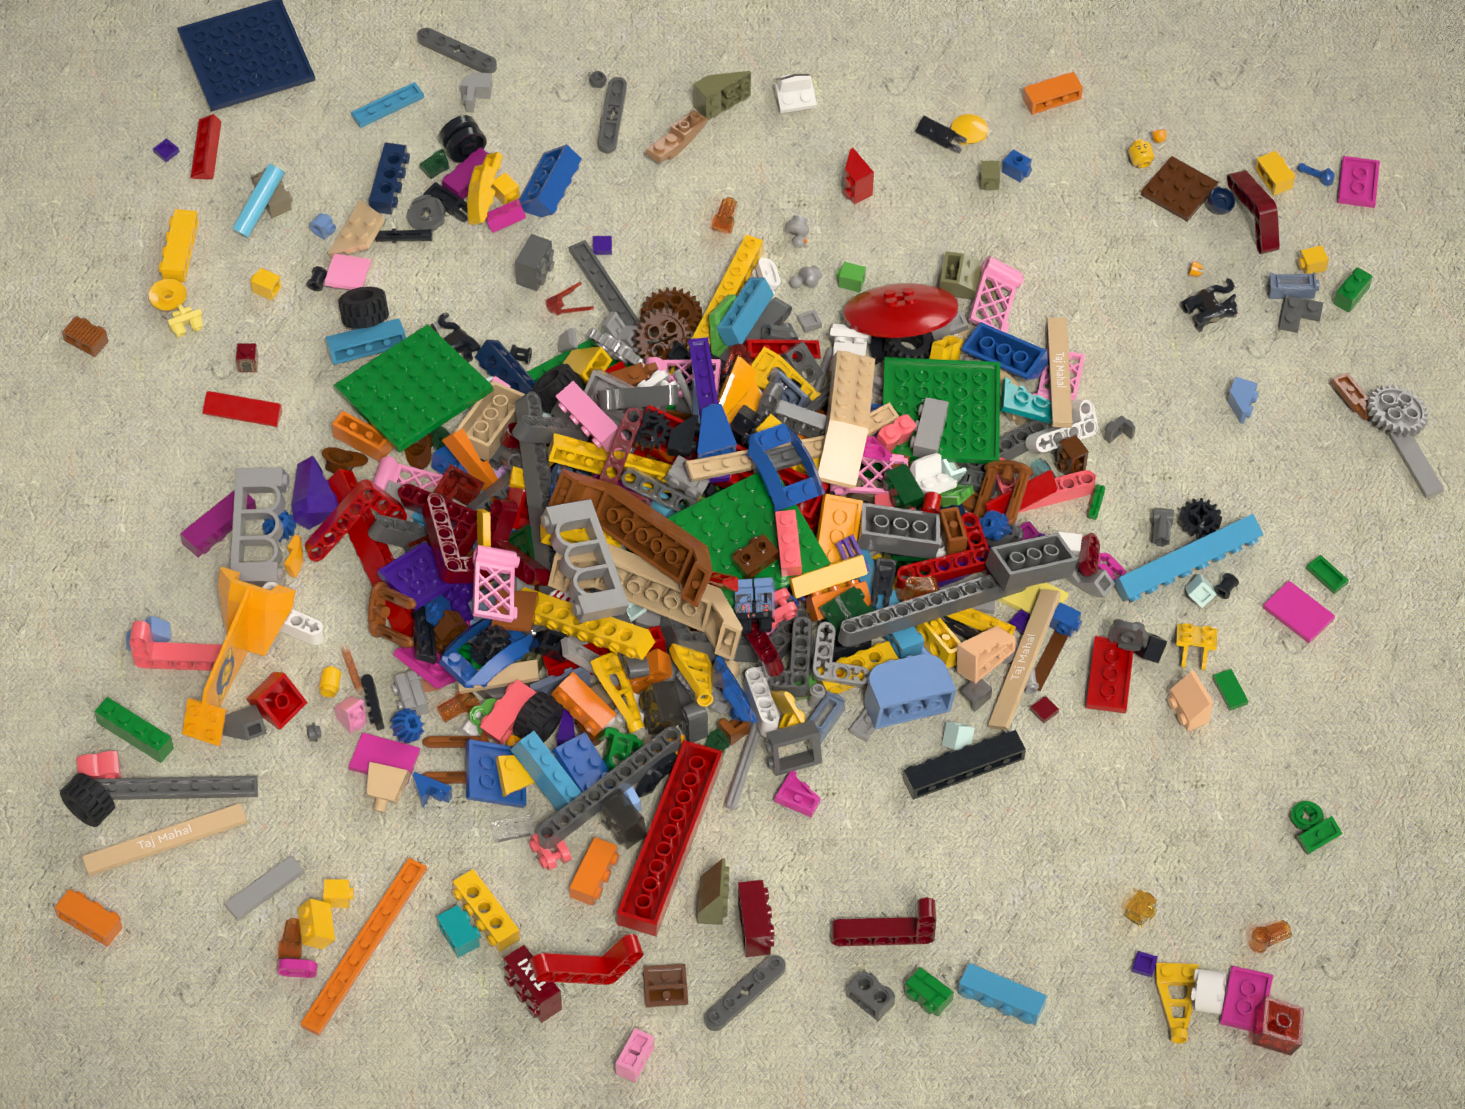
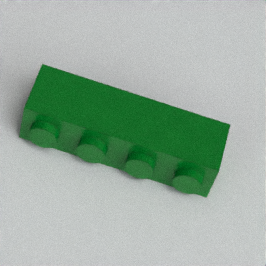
M108 697L94 711L97 724L160 763L174 749L171 736Z

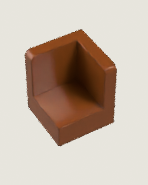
M725 718L718 722V733L730 745L736 743L750 731L749 722L742 723L734 719L728 722Z

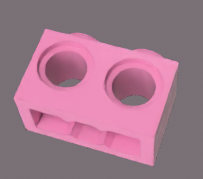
M636 1028L634 1029L616 1062L617 1075L634 1083L637 1081L654 1049V1036Z

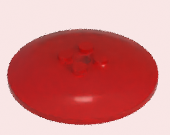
M917 283L889 284L869 289L849 300L844 307V320L849 327L866 335L885 338L911 337L938 330L949 324L958 313V301L950 292L932 285Z

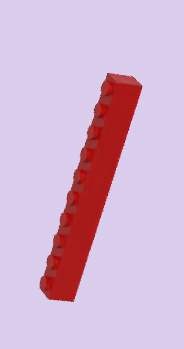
M338 469L328 479L329 487L337 496L338 505L358 484L354 472L344 469ZM353 504L350 508H355L358 504ZM369 507L351 527L348 534L373 587L378 582H384L378 576V570L394 561V557L386 543L377 542L369 537L368 529L376 520ZM385 599V606L390 609V615L387 619L392 629L412 638V609L408 610Z

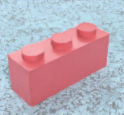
M795 510L775 512L781 576L802 575Z
M518 679L514 683L509 684L503 698L495 702L492 712L489 715L487 714L481 721L480 728L482 732L500 745H504L513 733L514 722L521 708L536 694L533 689Z

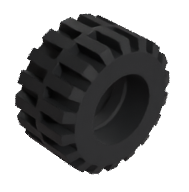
M378 287L355 288L342 294L338 299L342 323L346 327H372L384 322L389 316L385 291Z
M926 333L911 337L885 338L883 354H886L885 357L929 359L932 343L934 342L933 334ZM901 342H908L916 349L906 348Z
M561 364L543 374L537 380L531 392H535L540 397L544 412L551 414V410L558 400L555 396L572 381L582 389L583 381L570 365Z
M544 692L536 693L519 711L514 722L513 733L523 739L535 731L544 743L560 723L564 709L563 706Z
M77 773L60 790L62 801L70 812L89 826L98 827L115 809L113 799L106 789L95 779L84 773Z

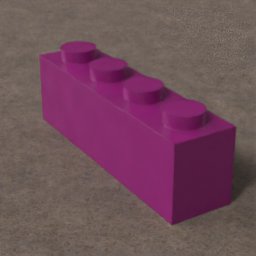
M235 490L180 533L182 544L197 558L209 552L212 546L217 542H221L233 530ZM247 494V509H256L255 500Z

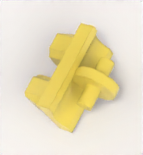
M178 304V311L172 312L173 319L168 320L169 331L172 330L177 338L186 334L185 325L190 324L193 332L203 329L201 309L192 311L190 306L183 309L182 304Z

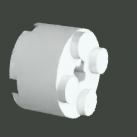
M1196 969L1194 976L1195 987L1192 988L1191 994L1192 1010L1221 1014L1225 998L1226 972Z

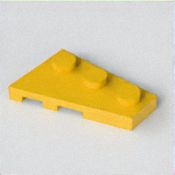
M515 755L498 756L495 759L503 797L535 783Z

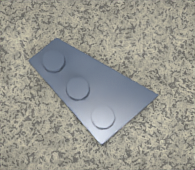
M570 667L565 669V673L558 677L551 675L529 686L536 693L541 691L553 697L551 693L572 672L591 687L590 671L583 667L574 670Z

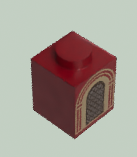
M237 343L236 363L238 372H257L259 359L257 344Z

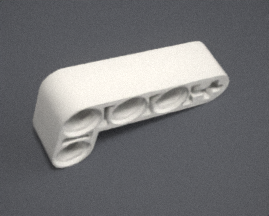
M1072 400V428L1051 427L1033 433L1026 438L1025 444L1027 449L1032 452H1047L1059 448V442L1066 437L1076 434L1082 440L1096 434L1098 423L1093 403L1089 400Z
M268 582L262 588L272 590L277 583ZM293 609L280 630L311 645H319L324 641L322 623Z
M763 666L749 668L745 672L744 690L750 707L758 719L756 722L762 736L767 737V732L778 730L779 714L770 693V676L766 673ZM778 681L775 684L782 685V681Z

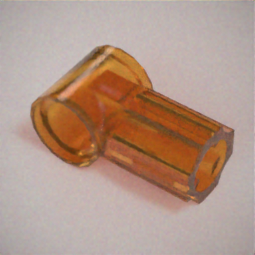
M727 197L722 199L718 214H715L712 230L728 234L732 233L734 216L738 207V202L734 198Z
M458 691L454 698L437 706V710L446 723L464 712L469 713L474 706L480 703L473 692L460 694Z
M297 918L286 920L283 939L279 942L278 959H301L302 937L300 922Z
M1284 920L1267 927H1257L1254 929L1249 941L1250 949L1256 953L1265 952L1268 947L1291 938V927Z

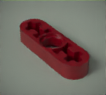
M1092 532L1082 537L1079 568L1086 577H1090L1098 571L1100 541Z

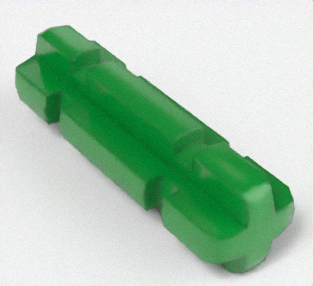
M1097 484L1095 486L1087 514L1089 519L1096 520L1098 518L1105 493L1104 485Z

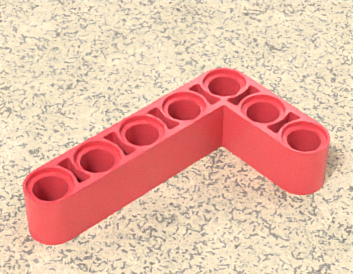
M1084 470L1056 477L1054 479L1057 492L1020 510L1018 513L1088 496L1094 492L1096 476L1092 471ZM997 474L996 492L998 496L1014 488L1016 482L1014 475L1011 483L1001 481V475Z
M144 621L132 623L129 642L134 664L137 667L149 669L212 671L223 646L219 644L154 642L150 625Z

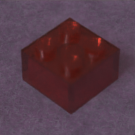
M1265 996L1255 1007L1252 1044L1291 1056L1302 1046L1304 1008Z

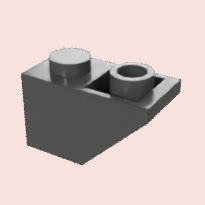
M256 704L225 716L223 736L250 740L267 734L263 718Z

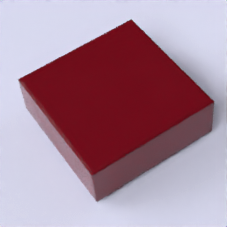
M1044 696L1030 707V711L1045 723L1059 713V708L1047 696Z

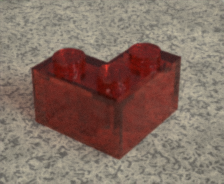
M450 464L433 493L439 494L451 501L455 499L468 506L470 502L480 495L485 483Z

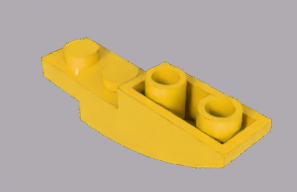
M499 152L487 154L483 164L474 167L467 201L468 220L471 225L483 223L487 218L488 209L493 203L496 191L491 186L495 181L494 177L501 166L503 155Z

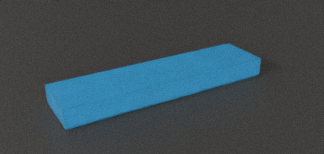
M413 82L352 111L351 116L357 125L362 128L423 99L424 93Z

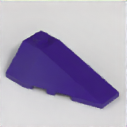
M314 456L297 464L292 498L294 522L308 530L324 522L338 506L337 496L329 487L330 484L323 476V471Z

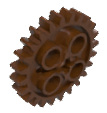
M666 287L665 292L658 289V294L652 292V298L647 296L646 302L642 303L641 316H646V312H652V309L659 310V308H665L667 310L669 306V309H672V313H679L678 318L684 317L682 324H688L685 328L686 331L695 332L702 319L700 301H696V296L690 297V291L684 294L683 288L679 292L676 291V287L672 291ZM669 324L666 325V330H667V331L670 330V325H669ZM676 334L671 336H663V338L667 337V339H671L676 337Z
M659 308V310L652 309V312H646V316H640L642 323H635L639 328L633 330L637 335L632 337V340L636 341V344L632 347L638 348L635 354L641 355L640 358L644 361L649 357L668 360L667 354L671 350L670 345L672 342L675 345L678 341L687 348V342L690 339L687 338V335L691 331L685 330L688 324H682L684 317L678 318V312L672 313V309L665 310V308ZM667 324L670 325V330H669V331L666 330V325H667ZM650 328L653 329V335H652V336H650V334H649ZM676 334V337L664 339L660 342H652L650 344H647V342L650 340L663 338V336H671ZM654 347L657 348V354H656V355H655L654 352H653Z

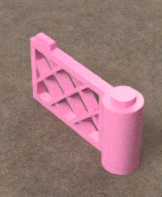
M988 256L981 266L980 271L982 274L968 320L977 325L982 322L1007 333L1009 328L1007 319L1016 288L1022 285L1024 277H1022V272ZM985 280L991 281L994 288L988 289ZM1000 288L1009 290V296L1004 298ZM996 291L1000 300L994 301L990 292ZM983 294L986 295L989 301L986 305L983 304L980 298ZM1002 303L1005 309L1003 313L999 312L996 304ZM991 306L995 315L989 317L985 308ZM981 310L985 319L981 320L975 317L976 311ZM997 318L1000 324L999 328L993 325L992 319Z
M1047 348L1048 363H1049V348ZM1069 352V360H1080L1075 365L1069 362L1070 372L1077 376L1070 380V387L1073 390L1071 401L1077 397L1085 354ZM1047 365L1042 372L1038 392L1033 393V395H1040L1051 401V389L1043 388L1044 385L1050 383V375L1047 373L1050 368Z
M649 357L645 360V365L656 362L658 370H665L667 373L668 366H677L688 377L685 380L687 384L694 379L693 374L690 376L685 371L689 366H692L691 360H662L657 357ZM711 359L712 365H716V370L713 373L718 397L721 360ZM674 374L672 376L670 375V378L667 381L668 383L675 381L678 384V382L675 380ZM679 390V397H684L682 391Z
M895 454L891 455L890 461L862 457L861 462L866 467L859 472L858 477L866 485L852 489L830 484V491H834L835 495H845L847 493L889 494L884 488H876L872 483L876 479L882 481V474L887 470L893 469L891 466L894 464L906 463L908 466V458H904V455ZM874 463H881L885 468L878 472L872 465ZM867 469L875 475L870 481L863 475Z
M390 456L380 459L373 479V483L384 491L389 480L400 485L415 481L418 487L424 490L434 486L437 490L436 494L448 500L455 484L453 476L447 478L442 474L398 464L395 458ZM401 471L410 473L412 477L403 481L400 476ZM427 477L431 482L422 486L418 479ZM442 481L450 483L449 487L443 490L437 484Z
M480 545L475 546L473 552V616L510 623L517 619V607H514L515 568L519 566L520 557L517 556L516 552ZM480 569L486 570L490 576L485 579L479 573ZM498 574H509V580L504 582ZM492 578L500 585L496 589L488 583ZM482 585L490 591L485 596L479 591V587ZM502 588L509 594V597L503 599L498 593ZM492 595L500 602L495 606L488 600ZM484 602L490 610H478V605ZM503 605L508 611V615L501 614L497 609Z

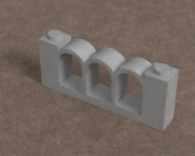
M283 467L236 468L230 569L240 572V581L263 587L268 582H276L278 585H281V580H284V569L279 565L283 557L282 550L276 543L281 539L284 532L283 523L278 516L285 507V498L282 493L286 492V486H289L290 482L289 474L285 472ZM247 493H274L277 495L275 504L270 508L247 509ZM246 520H275V528L268 535L245 536ZM268 545L274 547V553L269 560L264 562H244V546Z
M591 499L546 507L541 516V524L546 528L547 534H552L551 545L553 549L563 555L559 563L560 570L566 578L571 580L568 592L574 601L572 611L574 616H577L578 622L582 623L624 615L629 603ZM585 528L589 541L569 543L562 539L560 532ZM594 552L598 565L578 568L571 564L568 557ZM603 577L607 590L587 593L579 588L577 582Z

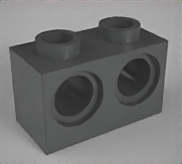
M804 341L795 344L780 354L802 377L803 369L807 371V378L804 379L809 384L824 374ZM793 353L797 355V362L792 359ZM791 379L792 382L799 388L802 387V385L798 383L796 380Z
M865 970L847 986L846 996L877 1022L895 1005L893 990L888 986L884 987L879 983L875 975L872 973L868 974ZM861 986H867L868 989L863 990V989H861V988H859V987H861ZM876 999H883L884 1002L879 1003V1002H877V1001H875V1000H876Z

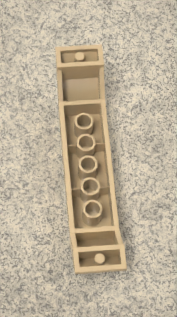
M837 350L830 360L828 375H831L825 437L817 469L822 482L852 489L856 487L870 420L875 359L869 356Z
M607 544L628 602L704 632L715 648L714 654L731 661L735 659L743 627L720 588L707 584L698 607H694L680 597L682 592L679 583L640 556ZM594 552L568 557L571 564L578 568L598 565ZM556 553L548 586L567 593L571 580L566 578L560 570L559 563L563 555ZM603 577L577 582L580 589L594 587L601 591L607 590Z

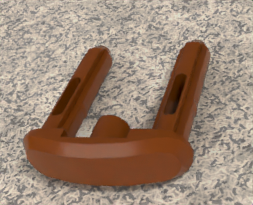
M1013 460L989 462L984 466L986 473L973 513L977 515L978 519L984 517L985 503L990 499L997 474L1001 475V481L1011 483L1014 473H1017L1018 476L1005 515L1009 521L1007 525H1012L1017 519L1029 476L1034 474L1033 470L1028 465Z
M385 582L376 583L372 587L368 606L370 634L375 638L382 637L406 649L412 648L414 642L411 637L386 626V619L384 618L390 615V609L385 606V599L408 610L416 607L415 600L389 588Z
M481 733L480 736H428L422 740V744L428 748H466V742L469 739L488 743L489 739L484 733ZM439 771L422 774L444 784H466V771Z

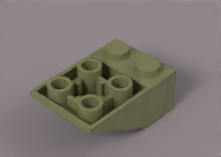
M750 71L708 75L693 84V107L708 120L718 116L727 109H731L735 104L745 101L751 96Z
M945 251L940 288L950 292L955 297L974 300L982 274L980 270L983 262L966 254ZM986 279L987 288H994L992 282ZM996 291L990 292L993 300L996 301ZM985 294L981 295L982 301L989 302Z
M725 858L719 860L700 876L698 924L723 925V917H727L729 866H725Z

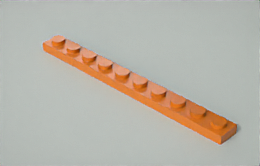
M408 858L300 1023L302 1028L317 1036L321 1035L427 871V866Z

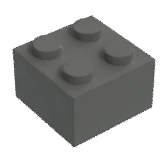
M534 234L530 235L515 261L517 285L534 291H538L539 287L544 285L547 273L552 271L555 263L553 261L554 250L552 249V241Z

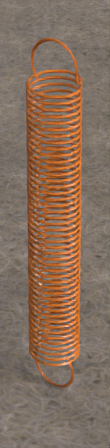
M344 649L342 654L343 657H347L344 660L346 665L349 666L348 671H352L349 674L351 679L354 680L353 685L356 684L354 688L355 690L359 688L360 691L362 684L359 675L355 674L357 670L354 661L350 660V657L352 658L350 650L345 653Z

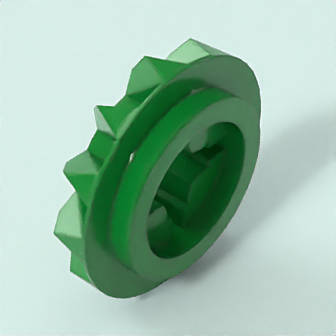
M1301 801L1292 808V823L1296 825L1297 829L1301 828L1307 831L1324 820L1323 810L1314 802ZM1304 812L1307 816H1311L1310 822L1306 818L1303 819Z

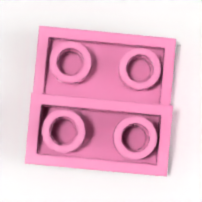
M335 253L327 272L325 286L349 290L364 287L366 275L371 267V259Z

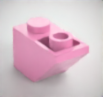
M350 696L334 707L336 719L350 734L360 730L367 723L364 701L362 699Z

